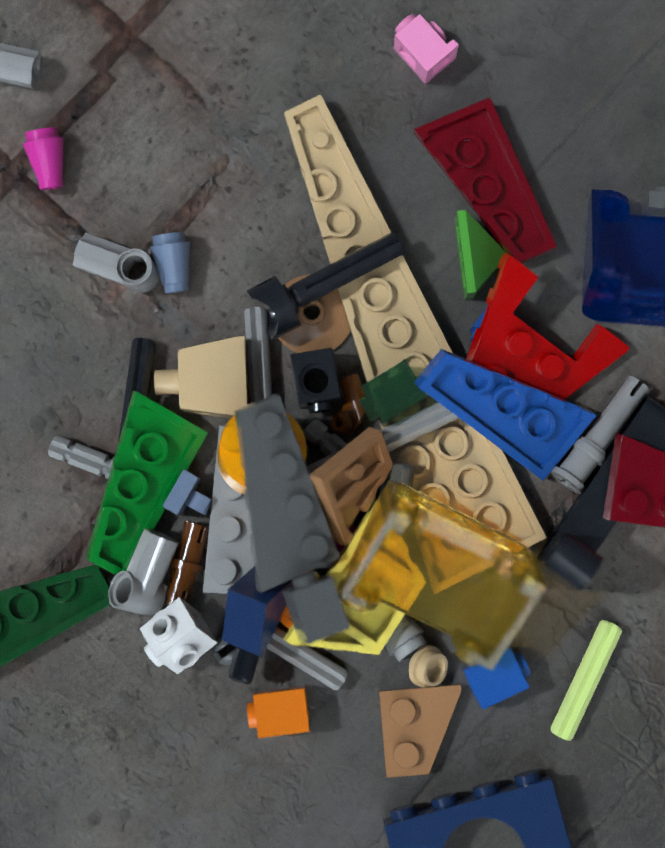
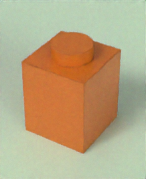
M306 685L256 691L253 694L254 702L247 703L249 728H257L258 738L310 732L311 725Z

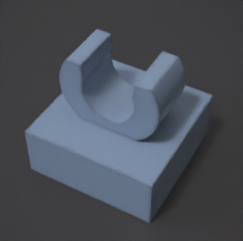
M183 469L163 507L179 516L183 515L187 506L206 515L212 500L196 491L202 480Z

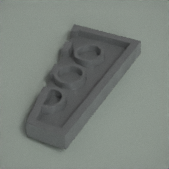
M277 394L235 410L241 467L244 469L246 491H244L246 509L249 510L251 527V550L254 554L256 574H254L256 590L260 593L340 558L281 398Z

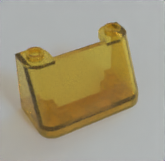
M391 480L387 482L375 504L340 581L338 593L342 601L355 611L374 610L382 602L450 635L456 648V655L463 662L471 666L479 664L493 671L547 589V585L537 557L524 544L405 484Z

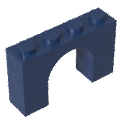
M538 770L519 773L513 776L515 782L499 787L497 781L479 784L472 788L474 794L457 798L456 793L443 794L432 798L431 806L417 810L414 804L400 806L389 811L391 817L383 819L390 848H443L449 835L458 826L477 818H491L507 824L517 832L523 848H571L552 779L546 773L540 775Z

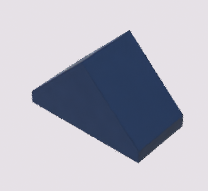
M254 566L228 589L222 640L225 643L262 658L287 605L282 590L293 587L291 579L260 593L256 590L254 575L256 574V568Z

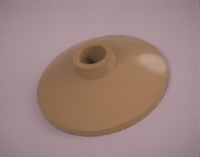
M311 274L302 275L292 279L291 281L285 284L287 289L292 284ZM338 289L304 307H299L300 314H298L301 326L278 339L284 346L295 353L331 347L332 351L337 349L346 340L351 331ZM309 306H316L320 310V315L314 320H309L304 316L305 309Z

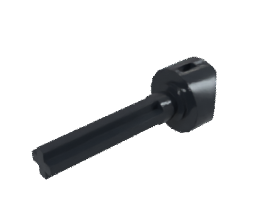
M393 231L297 281L288 289L285 284L281 285L276 276H273L246 290V292L252 299L259 300L267 306L269 312V328L267 333L272 340H275L301 326L298 314H300L299 307H304L405 254L404 247Z

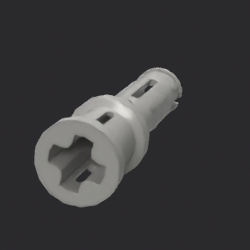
M628 376L625 379L624 384L586 436H579L572 445V451L561 466H555L552 469L551 475L559 483L574 493H583L585 490L584 482L595 467L601 466L605 462L607 457L605 450L615 439L616 434L619 433L645 396L650 393V389L646 384L642 383L633 396H631V391L640 380L633 376Z

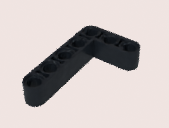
M649 396L645 397L620 434L664 452L665 407ZM614 443L606 453L607 457L603 465L596 468L585 484V490L577 496L533 563L534 567L568 590L581 591L591 581L604 559L596 552L617 522L603 518Z

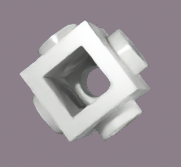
M180 597L165 609L157 612L150 621L140 628L148 643L144 650L150 660L158 667L164 664L176 674L194 665L199 657L217 644L201 613Z

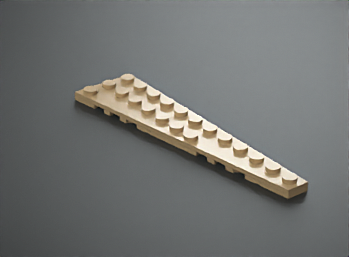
M321 94L285 111L284 117L330 264L391 233ZM401 255L338 288L381 430L437 403L435 399L421 390L414 382L440 349L452 353L404 256ZM460 418L389 452L392 463L405 462L412 464L415 468L409 521L432 595L547 538L503 451Z

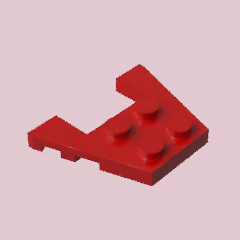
M504 252L498 264L500 271L494 289L490 288L485 302L488 306L481 327L476 328L466 359L566 399L624 355L630 347L606 328L596 324L572 358L558 349L513 314L538 279V276L514 257Z

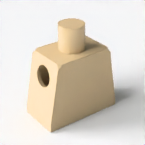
M237 336L178 350V369L154 371L155 394H179L180 409L184 413L231 419L235 415V410L250 404L245 336Z

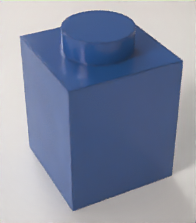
M507 646L461 667L482 710L530 688L525 677L531 675V672L522 653L519 651L513 654L511 648Z

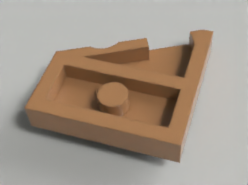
M371 427L367 428L310 474L334 542L347 546L351 542L354 535L348 530L359 510L368 512L375 499L378 487L384 483L393 467L381 430Z
M461 684L379 690L386 778L426 775L430 773L459 699Z

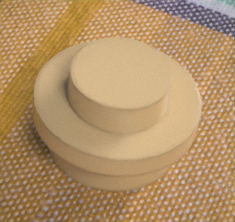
M432 645L420 647L412 655L409 662V677L413 684L422 688L439 685L445 678L448 670L447 658L437 647Z

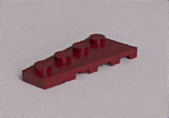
M490 97L414 129L413 134L507 254L514 257L520 263H525L555 250L557 245Z
M616 434L603 514L604 519L665 528L664 452L625 435Z

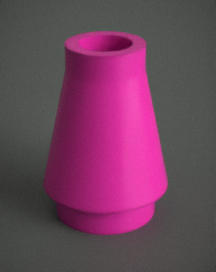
M41 128L26 132V142L22 145L38 180L39 189L51 190L64 187L63 137H59L58 128Z

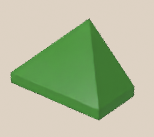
M466 210L457 211L454 221L464 300H473L498 268L500 258L505 251Z

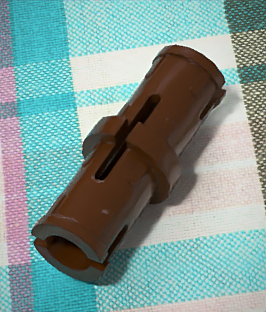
M184 521L176 556H173L170 563L173 568L166 589L165 604L170 605L178 597L189 604L197 574L202 573L204 567L201 564V559L209 534V526Z

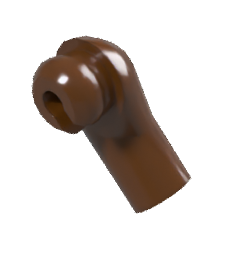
M358 373L339 379L345 402L338 413L334 414L331 418V426L338 434L351 435L356 432L369 412V404Z

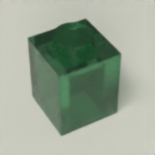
M406 360L401 361L361 386V393L364 397L359 399L358 402L371 422L378 419L383 427L426 401L427 394L414 383L417 378Z

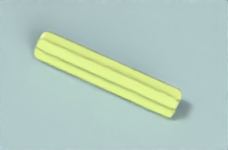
M607 620L599 622L552 723L551 732L554 735L567 741L573 739L622 634V629L618 625Z

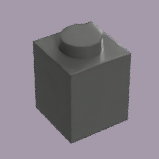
M317 571L309 572L293 578V587L282 590L299 641L310 644L350 628L333 577H319Z

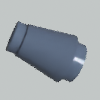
M185 232L152 236L153 246L149 248L162 285H164L165 294L189 290L190 241H186Z

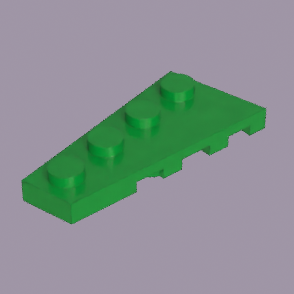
M134 390L86 555L88 561L115 575L127 570L143 530L146 528L154 530L165 510L163 504L183 469L187 471L208 434L205 430Z

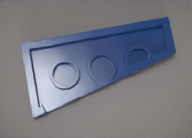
M443 349L439 350L414 382L421 390L543 481L596 417V414L587 408Z

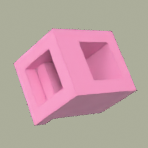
M410 14L396 27L394 50L424 84H427L456 59L459 46L457 42L453 39L446 44L447 38L442 29L433 21L428 23L421 14L416 17L414 14Z

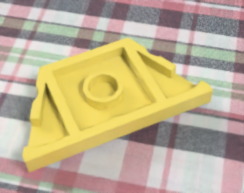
M373 501L368 512H366L352 533L354 535L353 539L347 546L343 547L339 553L340 558L333 562L325 576L333 577L350 628L307 644L299 641L294 625H292L283 638L284 641L291 645L380 654L425 584V580L417 565L412 563L408 556V549L402 537L396 534L386 515L387 510L383 503Z

